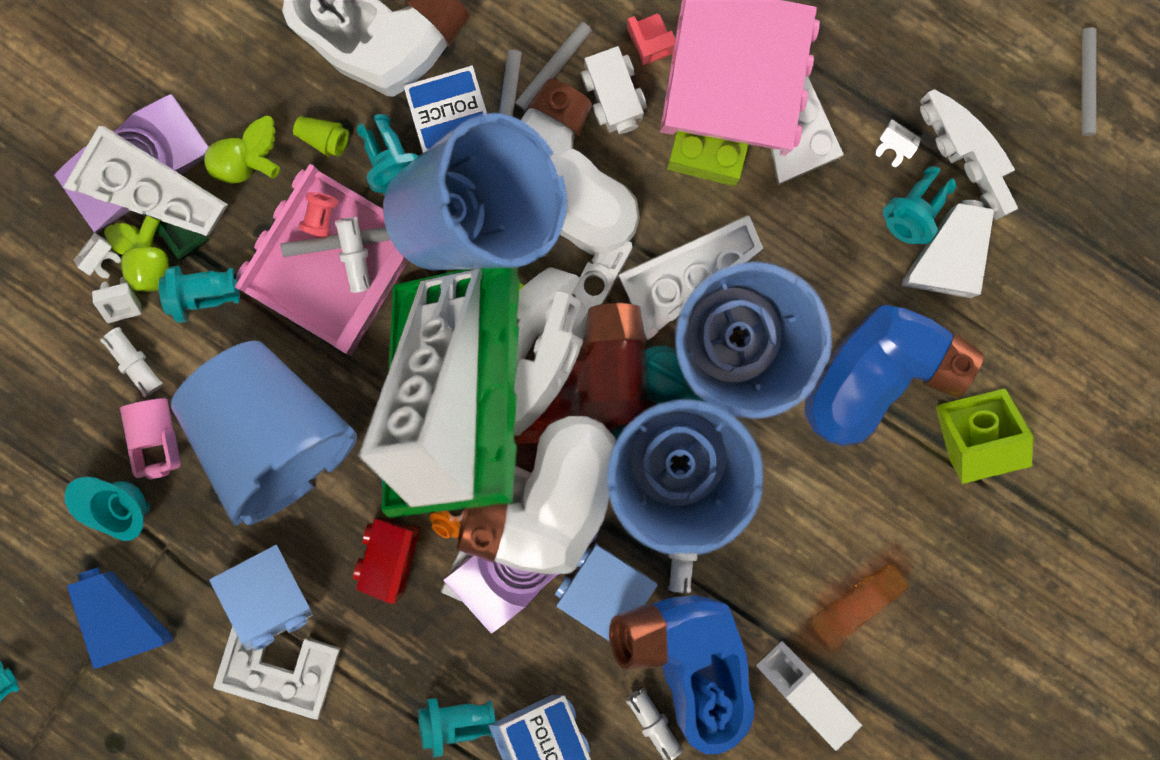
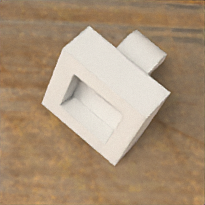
M891 119L880 137L882 142L878 146L876 155L880 157L885 149H894L897 156L894 158L892 166L896 167L902 162L904 156L909 159L912 157L919 146L921 138Z
M94 233L73 261L79 269L89 276L95 270L100 277L108 278L110 274L101 268L102 261L110 258L119 264L121 259L116 252L110 250L111 245L106 239Z
M124 277L120 278L119 285L110 287L107 282H102L100 290L92 292L93 304L107 323L142 314L141 303L129 284L125 282Z

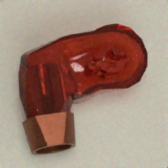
M613 303L597 305L588 309L585 346L588 347L586 355L583 359H576L567 380L548 408L520 435H514L515 443H539L540 436L550 424L569 416L588 417L602 423L611 432L627 427L631 421L643 413L647 400L648 366L644 348L646 340L640 306Z

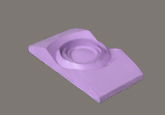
M172 94L133 113L118 129L113 131L180 175L204 160L206 150L209 147ZM86 147L82 148L55 174L62 187L65 185ZM64 188L94 233H99L130 211L128 208Z
M597 534L593 537V539L591 540V542L589 543V545H590V544L594 541V539L598 536ZM469 555L444 577L443 581L492 634L524 609L536 594L558 574L521 571L495 561L492 563Z

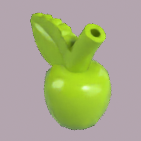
M264 116L254 121L245 130L242 139L229 138L211 144L206 150L204 158L208 174L212 178L224 183L244 182L251 177L254 169L261 171L272 179L277 177L280 167L264 158V156L268 155L269 150L273 148V142L275 141L273 118L271 116Z
M146 215L140 230L131 224L115 223L114 225L107 226L104 231L111 248L118 254H122V274L125 282L129 284L133 291L150 292L159 290V278L165 276L166 269L169 268L166 253L162 249L152 247L154 234L160 219Z

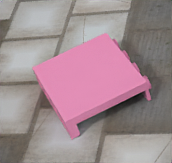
M682 0L659 132L674 135L676 131L777 149L780 150V155L786 156L794 147H798L802 135V126L797 125L799 112L804 111L808 98V91L803 90L805 76H810L814 62V56L809 55L811 41L815 42L820 21L815 19L817 7L784 0Z
M309 164L306 171L302 169L296 175L292 183L294 190L289 199L281 201L273 215V218L276 220L270 230L263 231L257 239L254 247L257 251L251 261H245L236 275L238 282L235 288L245 292L332 344L342 352L352 356L409 261L400 254L391 239L390 241L363 245V248H367L369 255L366 257V263L372 284L369 289L366 288L367 291L351 293L345 263L340 261L339 253L342 252L341 248L283 257L280 243L322 237L306 233L298 228L299 222L304 221L308 205L306 200L307 192L323 193L339 201L338 206L333 208L329 223L330 235L338 234L335 221L348 217H358L360 231L386 227L382 208L321 173L315 166Z

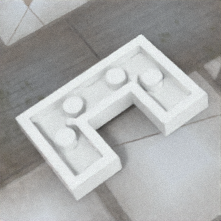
M232 626L213 688L318 720L341 648L305 638L295 670L290 671L262 662L266 647L259 650L252 648L247 651L241 644Z

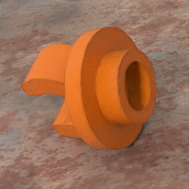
M449 510L433 511L430 515L432 529L443 538H457L464 511L460 516L451 515Z

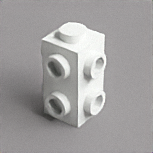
M619 46L585 58V70L580 73L586 91L590 92L593 90L597 104L593 105V109L599 125L606 124L609 133L617 130L618 134H624L636 129L638 122H641L643 119V109L647 108V104L641 88L634 89L630 77L635 75L629 56H622Z

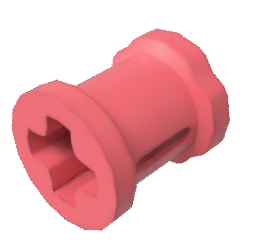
M307 192L306 200L308 205L304 221L299 222L298 228L312 235L330 236L331 229L329 228L332 211L333 208L338 206L339 201L323 193Z

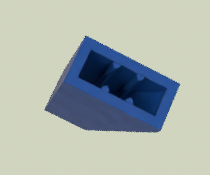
M99 568L77 574L79 581L67 585L94 669L173 641L171 633L113 571L100 574Z

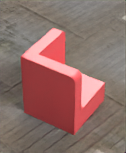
M659 14L638 22L635 16L627 19V30L642 66L673 54L675 37L672 31L667 32Z

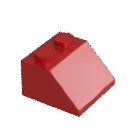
M382 517L375 518L373 524L368 523L362 544L368 545L364 559H358L353 574V579L358 580L356 590L386 603L395 604L404 594L421 528Z

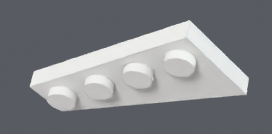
M806 76L803 90L808 91V98L804 111L799 112L797 124L802 126L800 143L798 147H794L786 156L780 155V150L771 149L776 170L777 186L835 161L844 155L813 86Z
M105 126L97 128L63 188L93 196L95 199L161 219L164 222L205 236L211 234L228 206L222 200Z
M744 216L618 274L630 304L640 306L644 334L647 340L680 315L688 297L702 281L723 268L746 263L763 249L750 216Z

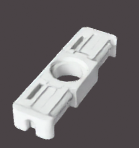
M627 241L625 245L614 251L596 253L591 260L593 264L588 262L580 276V280L572 293L581 303L571 333L582 340L586 337L588 309L604 304L618 278V274H620L632 252V243L630 241ZM596 276L603 280L605 287L601 294L592 296L585 292L584 283L590 277Z

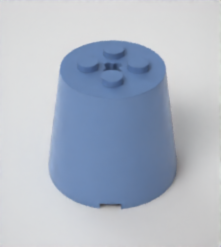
M489 113L463 122L399 171L388 185L384 197L383 216L386 230L392 243L408 261L428 270L511 268L527 265L537 258L544 256L559 238L564 225L567 207L565 181L563 176L558 177L550 157L554 154L538 132L515 117Z
M748 262L728 266L702 281L684 304L676 329L677 358L688 384L708 404L717 406L731 415L745 418L769 417L782 413L800 403L816 387L825 364L828 363L831 350V329L828 315L815 291L807 282L790 271L773 264ZM734 327L737 330L744 331V335L739 337L740 344L736 345V342L729 340V336L733 334Z
M248 341L238 344L201 365L183 382L171 401V408L227 515L236 526L243 521L247 526L262 521L300 499L315 487L312 480L325 469L332 473L348 456L357 441V434L353 428L260 341Z
M695 400L671 401L644 411L622 431L609 459L607 473L608 492L613 509L623 526L645 545L668 554H702L727 544L749 524L762 496L763 465L753 438L747 429L731 414L705 402ZM684 454L687 455L685 457L686 466L682 467L679 464L675 467L671 466L674 455L679 457Z

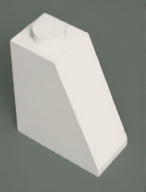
M962 200V204L958 203L952 207L937 227L938 232L930 243L925 245L902 279L901 286L967 298L981 295L994 209L983 208L984 203L976 200Z
M783 641L756 665L835 751L847 742L862 726Z

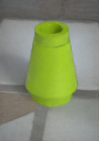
M299 116L293 127L294 136L299 137L328 157L332 155L339 157L342 155L349 141V131L344 129L341 123Z

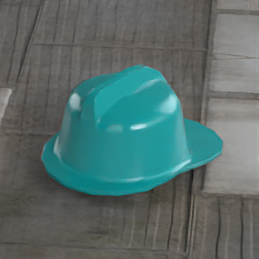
M653 346L645 350L638 357L639 391L646 398L658 405L677 400L705 402L692 389L684 377L678 362L676 349L668 346Z
M80 477L69 483L64 493L68 511L78 522L122 541L133 540L140 535L144 527V516L151 507V504L145 500L140 489L126 481L108 483L97 478Z

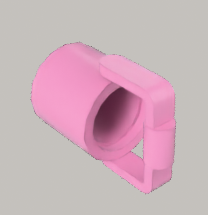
M166 398L147 400L120 407L133 475L136 478L146 477L152 480L167 476L171 470L178 469L181 461L168 400ZM163 445L166 462L145 467L142 449Z

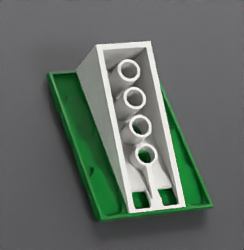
M518 267L463 269L393 285L389 373L359 456L383 479L382 512L389 518L431 513L432 511L463 509V507L488 506L495 503H512L516 458L514 430L517 394L514 389L519 326L517 325L520 280L517 276Z

